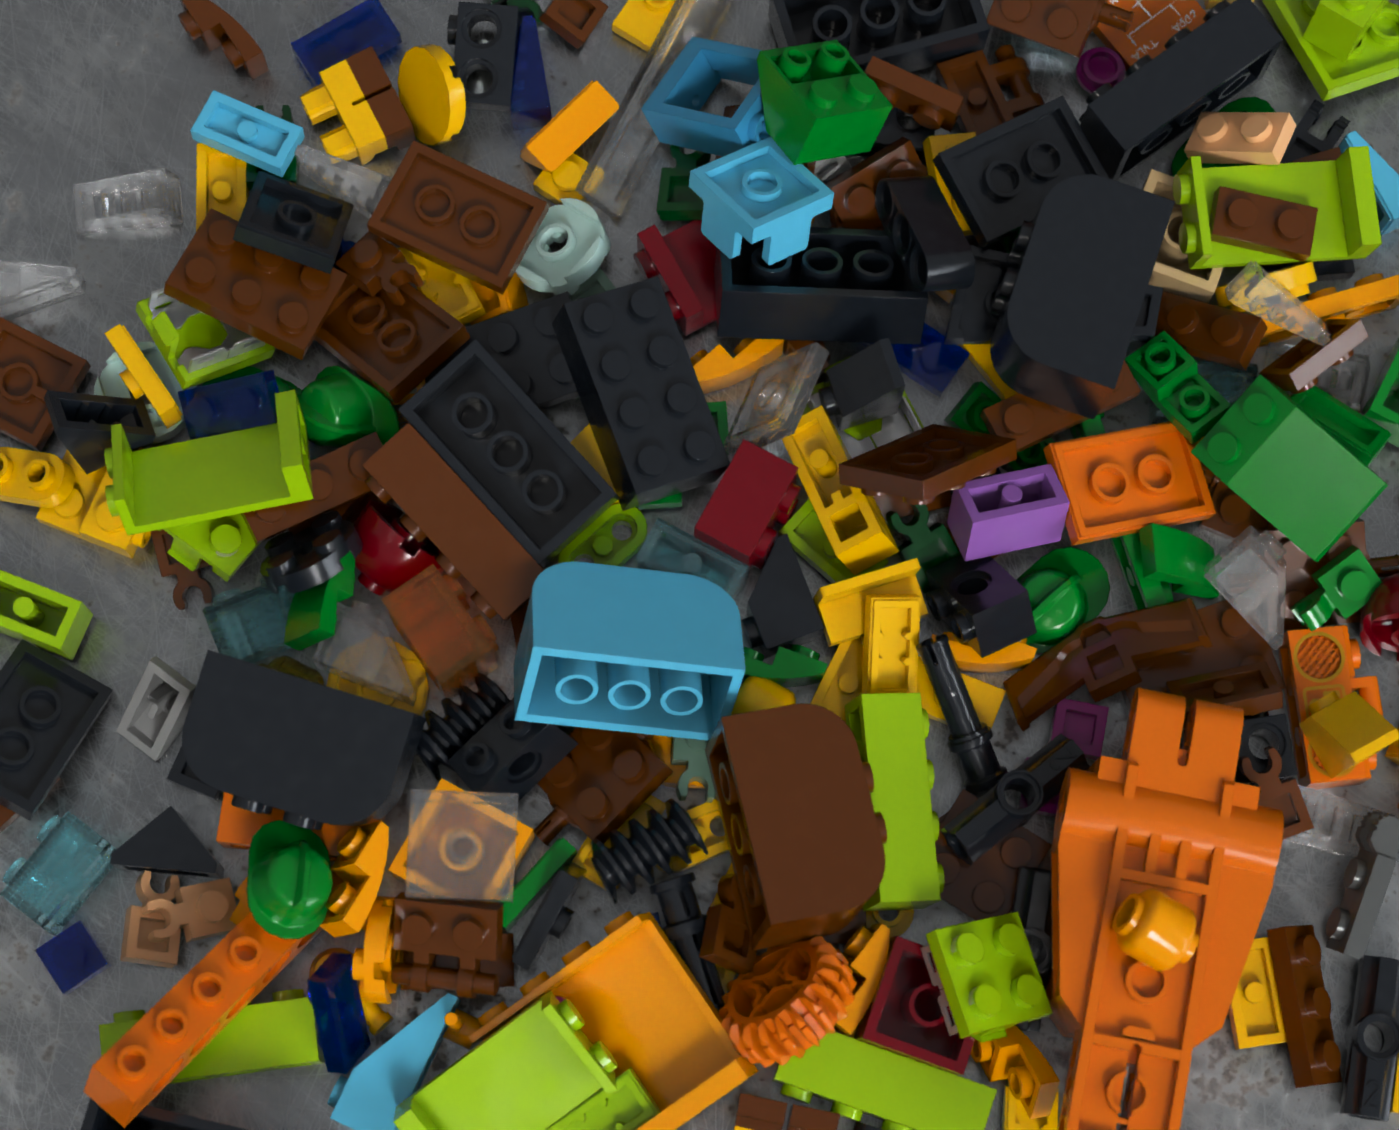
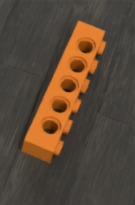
M333 871L331 893L340 883L344 882ZM250 912L92 1065L83 1092L125 1128L323 928L319 926L315 932L300 939H282L267 933L255 921Z

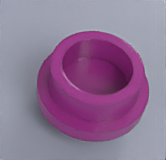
M1095 47L1083 53L1078 60L1075 71L1076 79L1086 92L1092 94L1108 82L1114 87L1124 80L1125 65L1122 58L1114 50L1107 47Z

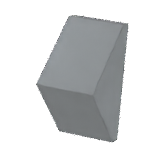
M157 656L153 657L138 683L116 732L154 761H157L183 731L184 722L196 686Z

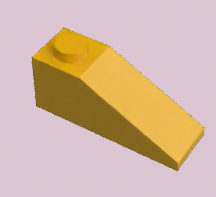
M820 405L777 429L793 465L799 468V478L836 557L856 575L899 552L873 496L862 494L861 488L839 483V464L852 459L825 408Z

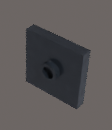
M259 171L237 224L233 240L331 274L354 205Z

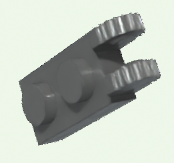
M1377 811L1367 812L1368 814L1363 816V820L1360 821L1361 826L1357 828L1355 837L1361 849H1359L1357 858H1353L1345 870L1343 885L1346 887L1340 907H1336L1332 911L1326 927V935L1329 937L1326 947L1357 959L1364 958L1399 852V818L1392 814Z

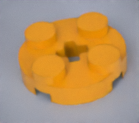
M376 896L370 913L361 930H366L364 948H355L353 954L352 977L353 980L360 981V998L366 999L368 1003L391 1004L390 994H396L398 984L391 981L393 964L400 962V950L393 949L395 897Z

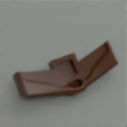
M1186 598L1113 616H1099L1077 626L1070 635L1005 680L1003 685L1016 721L1024 732L1030 727V723L1085 683L1096 703L1143 682L1135 661L1200 646L1209 648L1213 647V644L1192 598Z

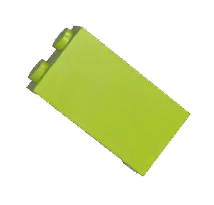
M1368 146L1348 147L1336 160L1280 163L1279 165L1202 168L1201 156H1190L1173 179L1174 201L1177 205H1181L1183 223H1181L1179 228V245L1181 252L1188 255L1189 270L1303 262L1211 241L1209 221L1214 192L1220 186L1318 208L1311 255L1304 262L1365 259L1382 244Z
M295 389L275 393L277 423L137 451L131 450L122 424L111 425L112 447L104 449L106 468L110 478L113 479V485L105 487L107 505L111 516H120L127 535H134L312 500L313 488L307 425Z
M550 990L397 1105L393 1123L399 1130H545L601 1087L607 1095L617 1089L616 1074L613 1070L618 1067V1064L601 1041L592 1044L580 1029L585 1025V1021L575 1006L567 998L559 1002Z

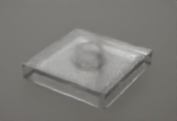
M815 342L758 368L723 444L725 450L734 456L743 439L762 448L794 434L830 352L818 342Z
M411 789L405 897L415 899L513 902L519 795L516 793Z

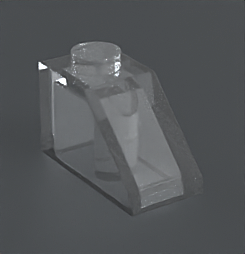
M1250 525L1205 565L1204 577L1276 651L1283 645L1287 562L1283 556L1287 551L1271 532L1265 530L1260 534Z
M353 600L350 607L337 602L335 635L319 642L312 658L317 668L413 706L417 695L385 620L380 619L382 612L368 604Z

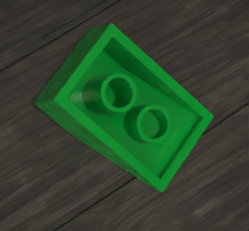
M1261 374L1191 451L1225 485L1316 562L1329 551L1388 486L1384 480L1284 390Z

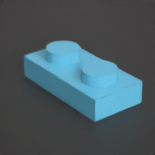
M215 90L212 91L190 130L193 140L279 177L284 176L305 138L303 127Z

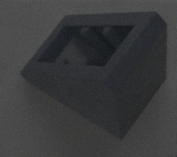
M47 390L44 396L57 437L86 474L106 466L104 449L112 447L111 425L122 424L132 451H137L153 443L156 437L142 399Z
M172 806L111 853L110 864L119 870L144 872L146 870L151 871V873L223 879L224 875L222 865L180 813Z

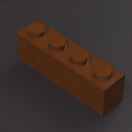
M408 422L362 464L371 474L364 481L365 484L384 504L393 498L406 513L399 521L420 543L428 537L441 553L434 559L454 581H457L462 575L477 590L470 596L471 600L490 620L499 614L503 620L508 621L529 601L533 583L537 576L545 569L532 558L422 435Z

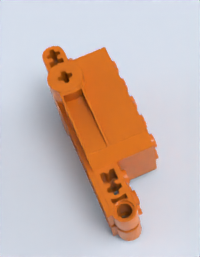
M1137 687L1129 710L1121 759L1101 755L1087 771L1068 767L1056 811L1051 848L1052 965L1050 966L1046 995L1053 1014L1049 1015L1050 1019L1063 1037L1073 1038L1058 1130H1116V1126L1119 1127V1130H1180L1193 1048L1222 1029L1273 887L1274 874L1282 846L1284 830L1283 811L1258 805L1261 787L1234 782L1244 722L1243 708L1194 699L1187 718L1182 749H1179L1185 717L1186 698L1184 696ZM1152 888L1157 889L1194 912L1197 922L1195 933L1199 935V943L1195 953L1186 963L1178 962L1171 969L1156 971L1119 949L1116 938L1117 933L1113 931V920L1122 902L1132 893L1139 895L1142 891ZM1126 1066H1129L1122 1112L1120 1117L1118 1116V1114L1121 1111L1120 1101L1124 1077H1126L1127 1075Z

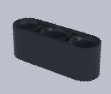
M933 176L882 178L878 182L875 193L877 214L915 290L918 292L968 289L971 287L975 277L973 251Z

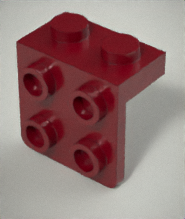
M693 220L663 237L654 224L637 233V252L633 254L634 260L646 280L658 276L674 319L685 336L717 320L714 278L716 246L702 234V220Z

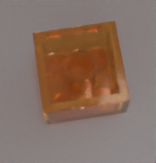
M432 564L381 600L390 621L421 662L444 698L452 700L459 695L458 688L464 685L469 688L476 683L475 675L482 673L487 676L498 668L494 653L500 648L495 641L497 638L482 615L479 613L471 618L467 610L471 607L466 600L467 595L457 579H452L448 574L442 576L435 565Z

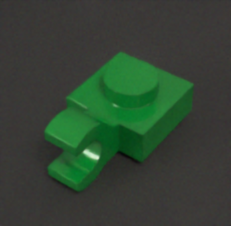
M1351 545L1311 575L1319 588L1296 602L1290 610L1300 625L1304 626L1306 624L1308 629L1313 631L1323 625L1330 618L1334 610L1338 616L1347 619L1367 604L1373 592L1382 581L1361 550Z

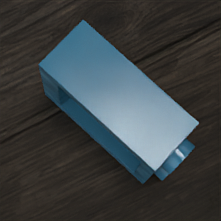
M692 36L641 108L659 142L718 156H726L770 137L766 131L757 57L762 50ZM721 79L754 85L732 118L699 111Z

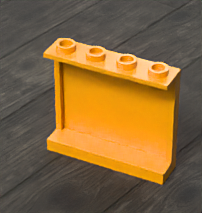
M629 910L611 921L603 928L608 935L606 938L593 947L588 941L575 947L561 958L566 967L552 977H549L547 972L544 971L529 980L519 989L524 996L509 1008L502 1001L486 1011L478 1018L482 1027L468 1036L472 1043L484 1041L550 990L554 995L567 998L576 1007L585 1021V1025L580 1029L590 1042L595 1044L597 1041H601L613 1055L618 1064V1067L613 1070L616 1078L632 1067L662 1111L636 1130H676L758 1072L754 1064L751 1065L746 1058L740 1056L732 1047L733 1043L728 1037L729 1034L721 1026L723 1019L651 912L642 913L634 917Z

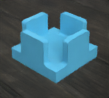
M771 136L690 171L688 187L704 203L701 232L729 259L740 255L742 236L751 245L764 239L762 259L768 265L801 252L808 246L813 217L832 209L834 192L803 164L794 165Z

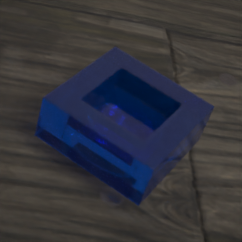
M80 920L35 950L59 989L65 995L70 994L111 966L85 923Z

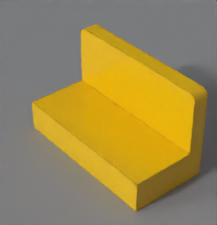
M918 558L819 588L813 600L824 626V634L828 646L831 647L864 636L866 594H916L921 597L920 619L925 618L929 613L916 578V574L921 568Z

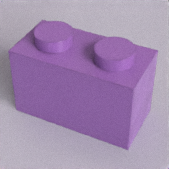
M1046 464L967 481L964 488L953 490L947 524L964 561H970L1060 541L1070 501L1052 465Z

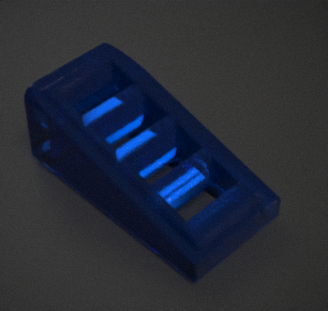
M532 15L523 16L522 24L520 25L510 107L514 130L545 126L552 119L536 19Z

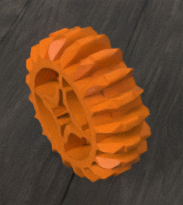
M822 936L769 947L760 956L756 955L753 972L740 974L737 979L727 983L729 992L722 996L725 1005L718 1013L723 1019L721 1026L729 1034L728 1037L733 1043L732 1047L740 1056L746 1058L751 1065L760 1063L766 1068L776 1061L783 1066L787 1064L791 1056L795 1055L800 1059L803 1058L808 1048L813 1045L820 1047V1040L826 1034L835 1033V1023L848 1016L845 1007L854 1001L855 997L852 991L857 984L852 976L853 971L847 965L849 962L841 951L835 949Z

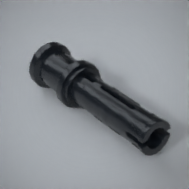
M947 635L936 636L935 642H933L932 637L916 645V650L921 656L950 729L951 735L948 737L949 742L947 745L950 752L957 754L966 776V780L963 782L964 788L970 793L992 788L997 785L1004 774L1008 773L1005 766H1000L990 741L993 737L992 730L986 723H980L948 643Z
M694 872L648 886L650 893L657 895L666 926L662 930L670 941L674 940L679 955L719 1012L725 1005L722 999L725 993L720 981V975L714 963L699 957L707 915L701 914L692 883L696 880Z

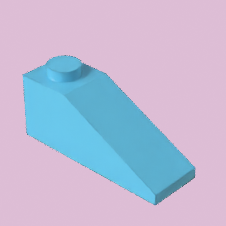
M447 993L353 1068L349 1078L341 1075L327 1105L334 1107L330 1119L354 1130H399L393 1123L396 1106L420 1089L448 1027L444 1020L445 1015L449 1012L454 1013L456 1008L458 1009L461 1000Z

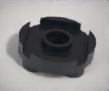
M329 511L317 517L312 522L311 527L294 536L291 532H285L269 540L264 547L268 556L260 566V573L272 593L279 594V586L283 585L287 587L290 594L301 592L327 581L342 571L344 568L340 559L349 551L356 558L363 548V542L350 520H343L339 511Z

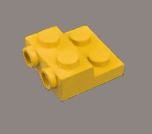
M67 449L62 460L69 464L74 471V488L69 497L60 505L52 508L40 507L36 519L42 524L133 559L137 548H144L149 542L151 531L127 535L120 516L112 517L108 509L105 487L113 485V479L110 478L106 466L86 474Z

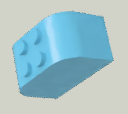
M577 561L558 563L546 568L537 576L533 583L514 659V720L709 741L720 718L731 715L746 671L741 617L737 604L717 584L690 574Z

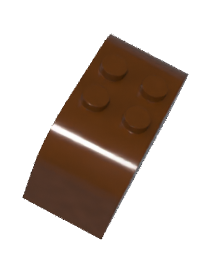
M807 703L791 704L721 717L705 748L753 951L810 940L817 936L825 937L839 932L856 917L878 889L885 871L883 844L887 842L885 820L881 812H874L870 793L874 790L873 773L869 763L861 761L858 745L852 731L834 712L824 707Z

